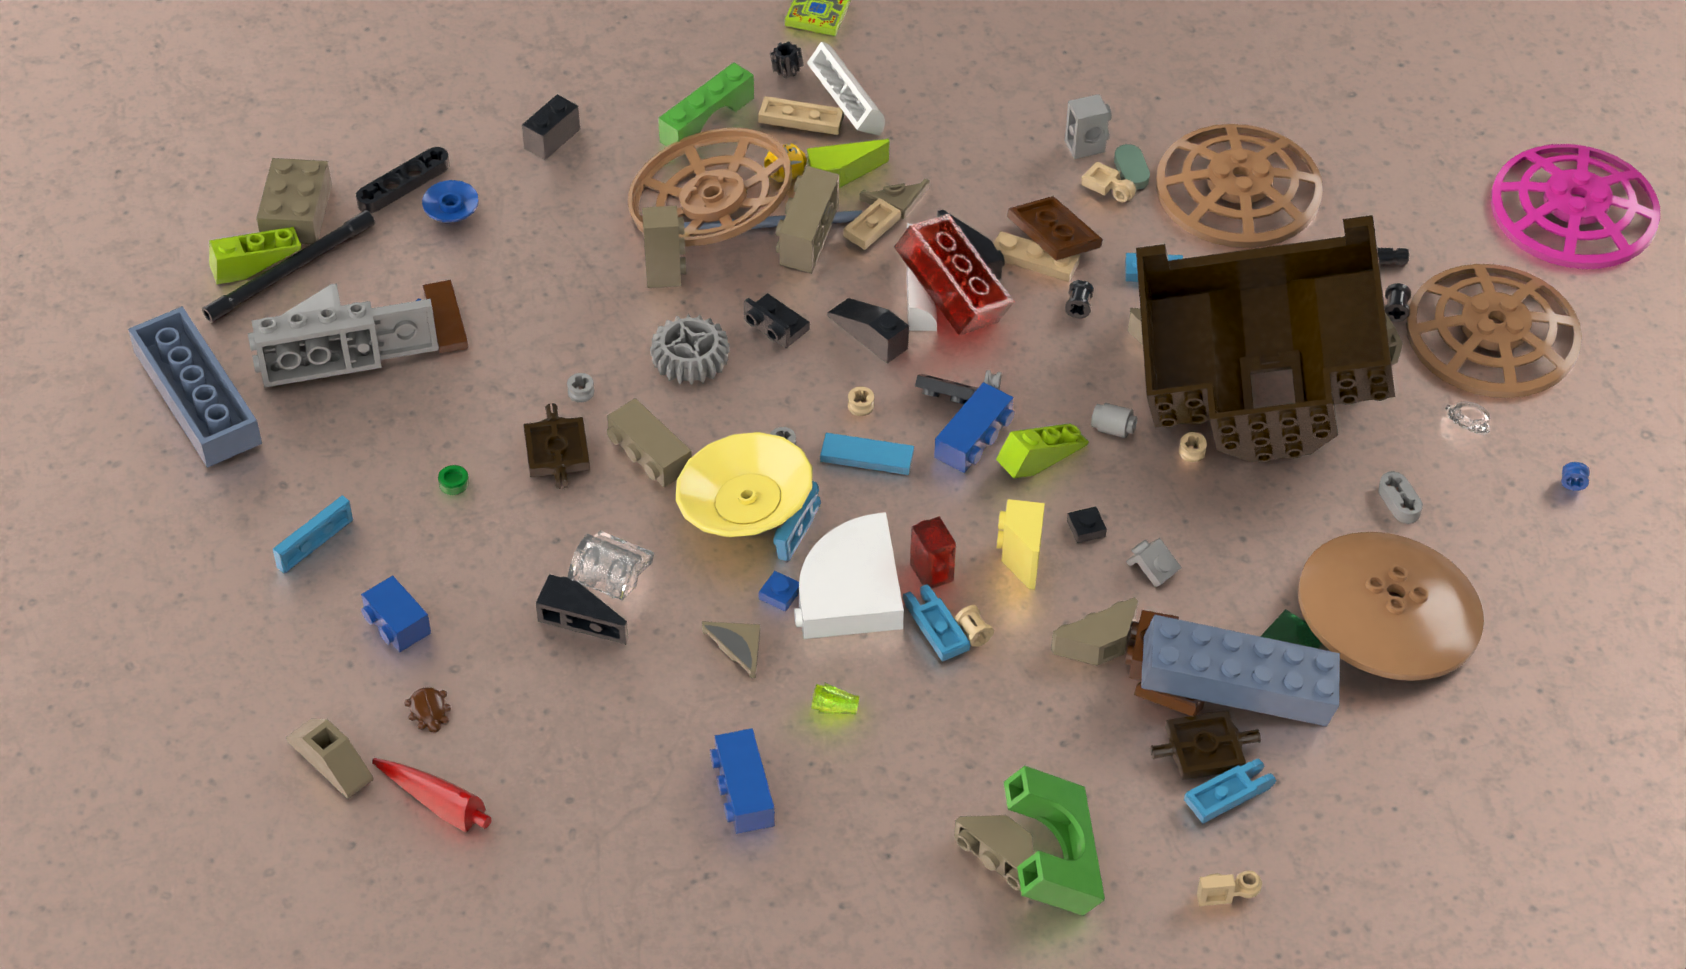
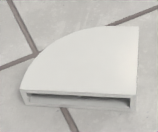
M886 512L858 517L835 527L825 534L807 555L800 573L799 608L794 609L796 627H802L803 639L903 629L904 608Z

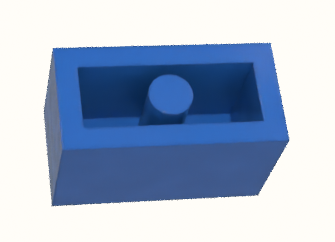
M394 576L389 577L361 594L364 606L361 612L365 620L370 625L374 623L379 628V633L385 643L388 645L392 643L399 652L431 634L428 614Z

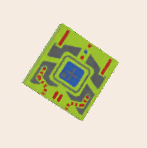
M793 0L785 17V26L836 36L851 0Z

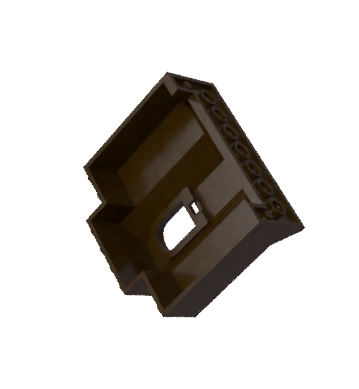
M1373 215L1343 219L1345 236L1176 260H1169L1165 244L1136 248L1146 395L1155 428H1171L1180 424H1201L1205 421H1210L1217 451L1249 462H1269L1272 459L1279 458L1296 459L1304 455H1311L1338 436L1336 404L1351 405L1360 401H1382L1387 398L1396 397ZM1292 369L1295 403L1254 408L1251 374Z

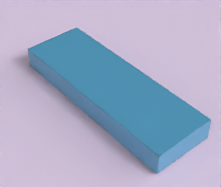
M826 433L820 454V462L909 475L914 455V446Z
M343 495L274 547L273 554L277 569L282 573L289 571L352 522L350 501Z

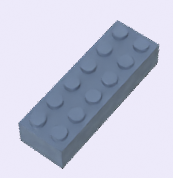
M183 306L128 329L134 353L207 468L262 444L257 419Z
M1154 615L1144 635L1141 688L1327 727L1339 707L1340 653Z

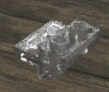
M601 530L595 536L586 534L574 553L568 578L578 581L585 587H591L603 592L611 598L623 600L637 587L638 576L653 563L654 552Z

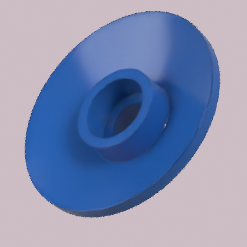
M458 180L436 183L427 189L422 198L424 212L430 218L446 223L458 222L468 218L475 212L479 203L476 190L468 183Z

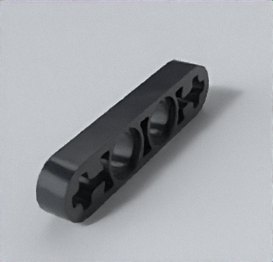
M432 147L361 187L356 193L359 210L362 212L368 210L370 213L377 212L447 171L450 166L447 150L442 147ZM411 171L421 172V174L417 176L408 175V173ZM394 183L399 185L395 189L385 188L388 184Z

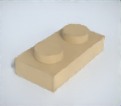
M879 198L843 229V237L861 248L867 249L901 219V211Z

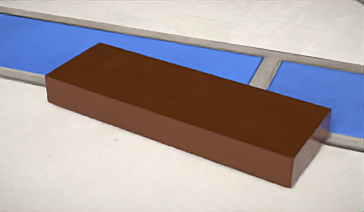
M451 280L423 285L425 299H431L439 353L467 349L468 341Z

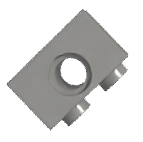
M1100 94L1068 101L1065 142L1074 159L1105 152L1106 140H1109L1108 121L1111 120V110L1109 105L1103 102Z

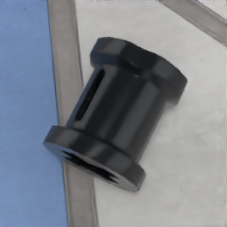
M1076 280L1069 285L1068 294L1070 298L1065 304V311L1069 316L1081 319L1090 314L1091 305L1089 301L1093 297L1094 291L1092 284L1087 281Z
M1400 283L1388 286L1385 291V297L1388 300L1385 306V313L1393 322L1404 321L1410 315V308L1407 304L1411 298V290L1408 286Z

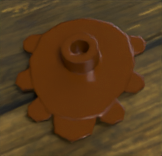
M432 687L420 688L415 691L410 699L404 701V705L409 707L411 712L408 716L409 720L419 721L418 729L423 730L427 726L429 732H438L441 729V723L446 724L449 721L448 717L445 716V712H449L452 709L450 704H446L444 699L447 696V692L445 690L438 691Z

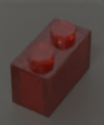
M940 516L930 520H923L911 526L910 566L923 586L928 584L933 589L954 581L956 542Z

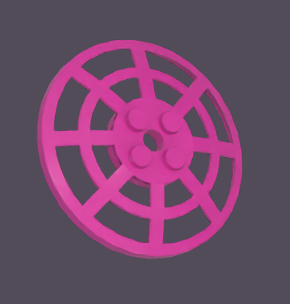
M1550 144L1523 151L1502 166L1496 175L1491 191L1493 216L1504 234L1519 248L1532 256L1548 263L1568 268L1601 269L1625 263L1640 255L1650 245L1656 235L1660 222V204L1657 194L1649 181L1637 169L1619 157L1600 149L1583 145ZM1548 153H1575V154H1578V155H1558V156H1553V157H1549V158H1544V157L1540 156V155L1548 154ZM1589 156L1595 157V158H1598V159H1601V160L1606 161V162H1608V163H1611V164L1615 165L1616 167L1622 169L1624 172H1619V171H1617L1615 168L1611 167L1610 165H1608V164H1606V163H1604V162H1601V161H1599V160H1596V159H1593V158H1589ZM1525 159L1535 163L1526 170L1520 182H1503L1506 173L1516 164ZM1576 161L1577 168L1561 170L1553 163ZM1592 164L1604 169L1611 175L1600 177L1589 172L1588 166ZM1541 168L1552 175L1546 183L1529 182L1532 176ZM1629 180H1636L1651 200L1653 210L1637 203L1635 191ZM1621 183L1627 193L1628 200L1614 196L1610 186ZM1519 191L1520 203L1527 215L1513 223L1503 206L1501 192ZM1528 191L1544 192V204L1535 209L1529 199ZM1611 205L1627 210L1624 217L1617 223H1614L1607 215ZM1551 213L1558 219L1568 222V227L1565 228L1547 220L1545 216ZM1635 213L1650 219V225L1645 233L1636 242L1629 245L1621 231L1631 223ZM1598 221L1604 228L1594 231L1579 230L1580 225L1592 224ZM1536 223L1553 234L1565 237L1564 249L1560 251L1543 245L1527 236L1523 231ZM1611 237L1619 249L1604 254H1575L1577 240H1599Z

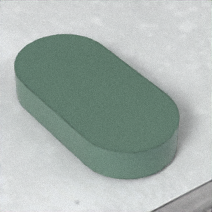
M1131 144L1119 146L1115 150L1114 163L1117 170L1120 171L1121 180L1128 179L1132 181L1136 190L1145 188L1149 183L1150 171L1142 151L1137 146Z

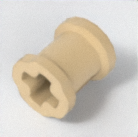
M975 605L963 608L954 618L960 628L967 634L972 647L984 645L994 634V629L991 625L985 624L980 617V610Z

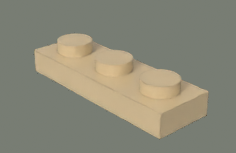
M764 96L758 114V123L839 135L844 112L841 108Z
M1002 231L999 232L994 242L996 249L1001 250L1006 263L1070 282L1079 264L1080 255L1056 261L1034 241Z

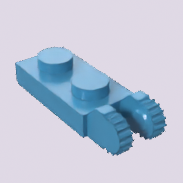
M812 481V490L802 508L784 522L783 526L779 527L774 534L773 543L776 545L777 556L780 560L787 562L791 560L819 510L821 500L817 495L819 494L817 482Z
M928 584L920 587L921 597L925 601L923 605L919 604L912 592L903 594V600L908 611L942 662L970 650V641L941 598H937Z
M1256 759L1241 767L1238 765L1185 793L1184 801L1202 824L1256 795H1260L1266 790L1268 791L1276 784V778L1271 773H1268L1251 781V778L1259 774L1264 769L1263 767H1265L1260 759Z

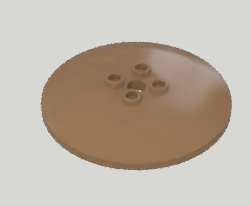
M1358 532L1339 536L1326 542L1313 552L1305 563L1299 579V605L1302 615L1313 634L1331 652L1340 653V658L1345 662L1377 676L1395 680L1415 681L1446 675L1468 661L1476 650L1483 633L1484 614L1482 604L1469 579L1454 563L1441 553L1407 537L1383 532ZM1388 592L1397 593L1401 597L1391 596Z

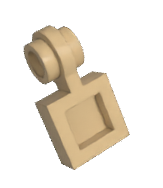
M1096 162L1082 176V186L1103 195L1113 190V196L1119 202H1128L1135 196L1136 187L1132 181L1128 179L1120 180V171Z
M1250 870L1238 874L1235 881L1233 874L1221 875L1214 873L1206 877H1200L1196 894L1199 906L1230 904L1233 901V896L1255 897L1261 891L1262 880L1257 873Z

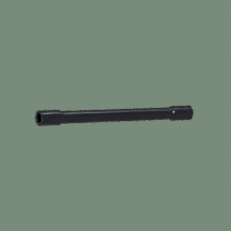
M368 210L361 212L346 221L341 227L231 293L223 295L204 306L202 312L205 318L210 323L214 322L265 288L348 238L354 237L373 226L375 220Z

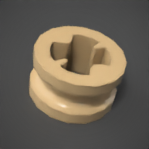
M856 387L849 392L848 409L852 414L866 416L873 411L874 393L872 390L866 387Z
M1195 432L1183 435L1180 441V456L1188 462L1201 461L1206 454V438Z

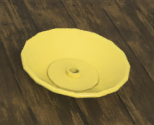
M762 432L732 434L707 444L687 461L677 478L676 502L684 518L703 532L729 538L758 535L782 525L802 508L812 490L813 467L804 451L784 437Z

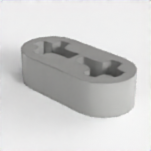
M1391 471L1383 474L1378 492L1391 513L1402 523L1411 524L1418 521L1423 503L1409 481L1399 472Z

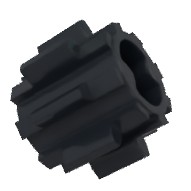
M791 42L779 43L777 48H774L773 52L770 53L773 71H777L779 75L782 74L785 78L795 76L797 71L800 72V67L804 66L801 48H797Z

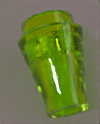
M824 682V685L816 684L811 709L818 710V713H850L856 715L859 696Z

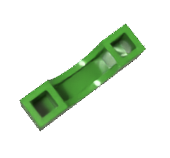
M733 62L658 118L659 142L669 146L675 142H680L685 137L700 133L709 117L722 107L726 106L734 112L740 110L754 99V75Z

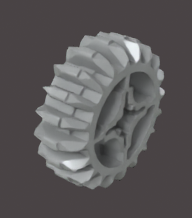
M688 314L684 319L676 316L674 322L666 320L664 326H658L656 334H653L650 351L654 367L658 368L660 375H666L669 381L677 378L679 384L683 381H689L692 385L695 380H699L704 384L706 377L714 379L716 372L722 373L724 365L728 361L730 347L726 332L722 331L720 324H713L711 318L703 320L701 315L697 318H691Z

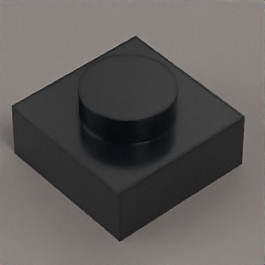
M1096 506L1067 514V522L1077 543L1106 537L1107 528Z

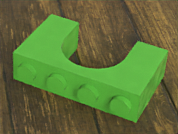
M1024 765L1004 781L1008 810L1034 818L1047 826L1057 838L1062 848L1064 859L1037 851L1017 866L1021 894L1024 897L1084 916L1105 900L1085 787Z

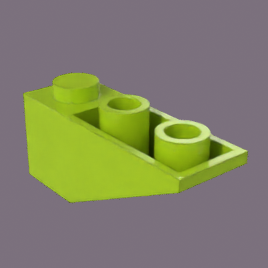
M889 139L807 148V166L839 174V188L889 162Z
M294 227L209 240V266L217 285L246 280L299 251L301 244Z
M1071 423L1011 431L996 460L1014 479L1034 476L1087 446L1089 441L1081 434L1080 429Z

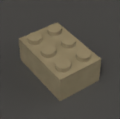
M272 158L256 217L259 232L294 227L300 244L311 245L319 239L332 186L328 161Z
M806 166L803 176L799 175L796 179L794 192L796 193L794 197H789L786 203V217L778 222L776 236L779 239L776 252L779 253L780 265L812 274L839 208V174Z

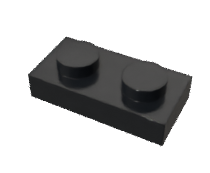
M927 374L917 375L915 387L923 388L922 394L939 397L940 393L950 395V401L965 404L978 389L974 386Z

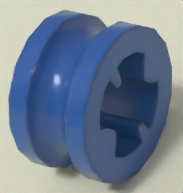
M1580 462L1566 464L1562 469V485L1566 489L1573 491L1585 489L1589 485V467Z

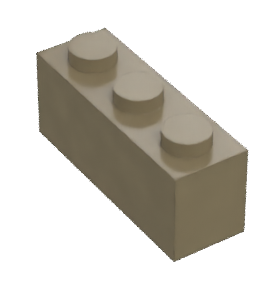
M677 205L642 208L647 288L681 286V274H686L685 257H680V255L686 254L685 238L679 237V235L685 234L684 218L678 217Z
M634 398L607 415V435L614 444H619L633 462L637 461L644 468L650 479H656L663 487L677 480L687 461L692 457V450L644 405Z

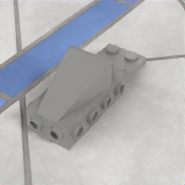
M337 283L327 286L280 316L252 320L253 333H248L251 351L257 350V355H252L255 372H261L264 388L382 368L381 360L439 350L431 299L371 308L370 301L341 306Z

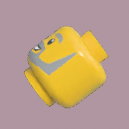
M793 143L782 145L788 154L792 166V180L796 179L799 175L802 176L807 164L805 153ZM768 151L767 156L764 158V168L778 159L770 151ZM783 167L769 177L777 182H784L785 172Z

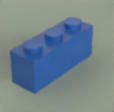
M983 382L935 438L934 458L963 473L972 464L976 465L984 449L988 445H993L1000 430L1004 426L1008 427L1015 415V411H1013L1014 397Z
M753 728L715 735V749H710V757L713 769L719 768L721 774L717 776V784L720 795H726L728 802L724 803L727 822H733L736 834L774 827V805Z

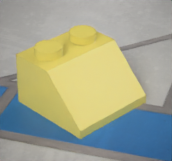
M1008 499L1006 511H1000L998 529L1000 530H998L997 548L1002 549L1001 561L1028 589L1035 590L1045 503Z

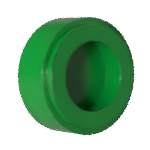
M450 465L443 468L438 474L439 488L448 495L463 493L469 486L468 472L459 465Z

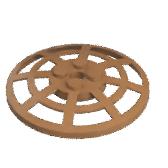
M1244 124L1213 125L1184 135L1165 151L1156 173V192L1159 202L1168 216L1188 233L1202 240L1228 247H1265L1281 243L1296 236L1314 220L1320 208L1323 194L1322 178L1319 169L1303 148L1276 132ZM1227 133V135L1211 138L1199 145L1190 142L1212 134ZM1239 133H1245V134H1251V135L1261 136V137H1264V138L1273 140V141H1275V142L1270 143V142H1268V141H1266V140H1263V139H1260V138H1257V137H1252V136H1247V135H1239ZM1228 141L1231 148L1220 153L1208 149L1212 145ZM1241 141L1255 143L1265 148L1259 152L1242 149ZM1288 148L1298 155L1308 166L1312 174L1297 171L1292 159L1282 149ZM1177 149L1190 152L1184 161L1182 173L1165 177V169L1170 156ZM1273 154H1277L1284 161L1288 169L1273 168L1267 159ZM1198 155L1210 160L1208 169L1191 171L1192 163ZM1236 174H1242V175H1245V176L1236 177L1235 175H1236ZM1274 177L1290 179V186L1284 195L1273 188ZM1207 179L1211 192L1206 197L1203 196L1193 181ZM1299 181L1315 184L1313 199L1303 213L1291 203L1297 193ZM1184 184L1188 194L1199 204L1190 215L1183 212L1173 201L1168 192V186ZM1266 196L1275 202L1267 207L1252 210V203L1260 201ZM1221 198L1228 202L1240 204L1241 210L1227 208L1216 204V202ZM1282 209L1294 219L1290 224L1275 230L1262 233L1254 232L1253 219L1270 216ZM1208 211L1223 217L1242 219L1243 233L1221 231L1206 226L1199 221Z
M722 128L700 132L670 144L645 163L631 183L628 193V208L633 222L644 234L643 216L639 213V201L644 188L648 187L659 192L656 207L665 206L669 195L677 197L681 204V207L677 208L678 217L686 215L692 220L684 228L685 234L679 235V237L685 238V246H701L721 242L752 229L777 209L790 189L792 166L783 146L771 136L760 131L746 128ZM739 142L734 155L715 156L701 160L696 151L700 147L712 144ZM749 144H753L767 149L778 159L764 169L758 162L745 157ZM686 154L691 165L677 172L666 183L652 178L666 164ZM729 164L727 169L705 170L707 167ZM740 166L751 169L756 175L743 181L737 172ZM783 167L785 172L784 182L776 196L768 197L770 190L769 176ZM695 173L696 176L689 180L683 188L675 187L684 178ZM762 182L759 198H746L747 190ZM766 206V207H765L764 209H762L759 213H757L756 215H754L761 207ZM740 207L751 208L743 216L732 221L730 215L739 210ZM719 220L722 225L716 228L698 230L704 222Z
M1471 264L1445 270L1426 281L1414 294L1409 305L1410 315L1406 321L1407 337L1419 360L1443 381L1476 395L1493 398H1516L1543 392L1559 383L1568 375L1574 367L1581 349L1582 332L1580 322L1567 299L1542 279L1512 267L1495 264ZM1475 273L1477 276L1462 280L1450 288L1437 285V283L1447 278L1461 274ZM1488 273L1510 276L1527 283L1524 285L1508 278L1489 276ZM1493 283L1508 285L1518 290L1512 295L1496 292ZM1474 284H1480L1483 293L1473 297L1458 292ZM1541 289L1550 295L1568 316L1554 314L1551 306L1536 290ZM1429 292L1440 295L1441 297L1435 309V319L1417 324L1418 305L1424 293ZM1531 296L1539 303L1544 312H1531L1522 301ZM1449 299L1464 305L1461 315L1444 317L1445 306ZM1491 319H1499L1503 323L1497 324ZM1532 322L1548 323V334L1544 341L1530 332ZM1557 324L1573 327L1574 329L1573 344L1565 359L1551 348L1557 336ZM1461 325V329L1468 340L1462 345L1453 337L1447 327ZM1438 330L1443 341L1456 352L1447 365L1429 350L1421 337L1422 333ZM1524 342L1535 348L1534 351L1519 357H1513L1511 350L1519 347ZM1480 346L1485 349L1499 351L1500 358L1485 356L1474 352V350ZM1543 356L1557 367L1542 377L1525 382H1517L1515 367L1531 364ZM1467 359L1484 366L1502 368L1505 383L1478 380L1458 372V370Z

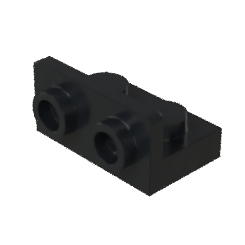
M768 293L757 302L750 298L744 301V320L751 327H756L766 334L771 341L779 343L784 348H788L810 330V322Z

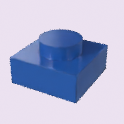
M774 571L760 589L759 600L786 612L799 594V582Z

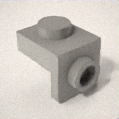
M1160 538L1151 543H1148L1147 540L1139 543L1131 550L1134 555L1126 561L1129 566L1138 563L1155 587L1163 584L1182 568Z

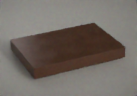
M1054 196L1008 209L1007 217L1056 261L1102 247L1103 239Z

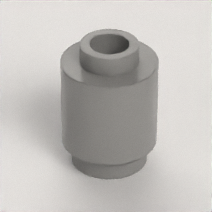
M1109 403L1097 404L1095 406L1091 426L1097 428L1098 432L1127 438L1129 433H1134L1137 425V416H1134L1133 409Z

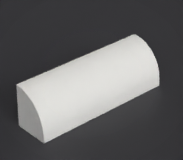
M821 42L807 64L857 130L880 136L885 126L883 114L829 44Z
M907 223L906 268L909 331H937L934 238L926 228Z

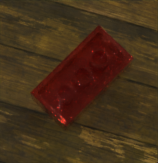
M950 214L910 225L894 246L959 336L998 323L1014 303L1012 297Z

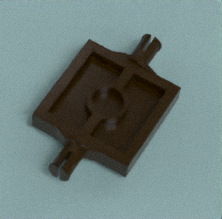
M552 403V413L550 404L545 406L547 419L523 424L530 477L555 475L556 488L561 489L560 480L562 479L563 489L568 487L567 473L590 470L583 417H559L558 406Z
M1229 710L1195 715L1194 717L1188 716L1166 720L1165 729L1169 743L1150 746L1152 759L1171 756L1177 763L1181 779L1187 780L1218 775L1238 765L1240 767L1246 764L1242 752V745L1260 743L1261 736L1258 729L1240 732L1233 724Z

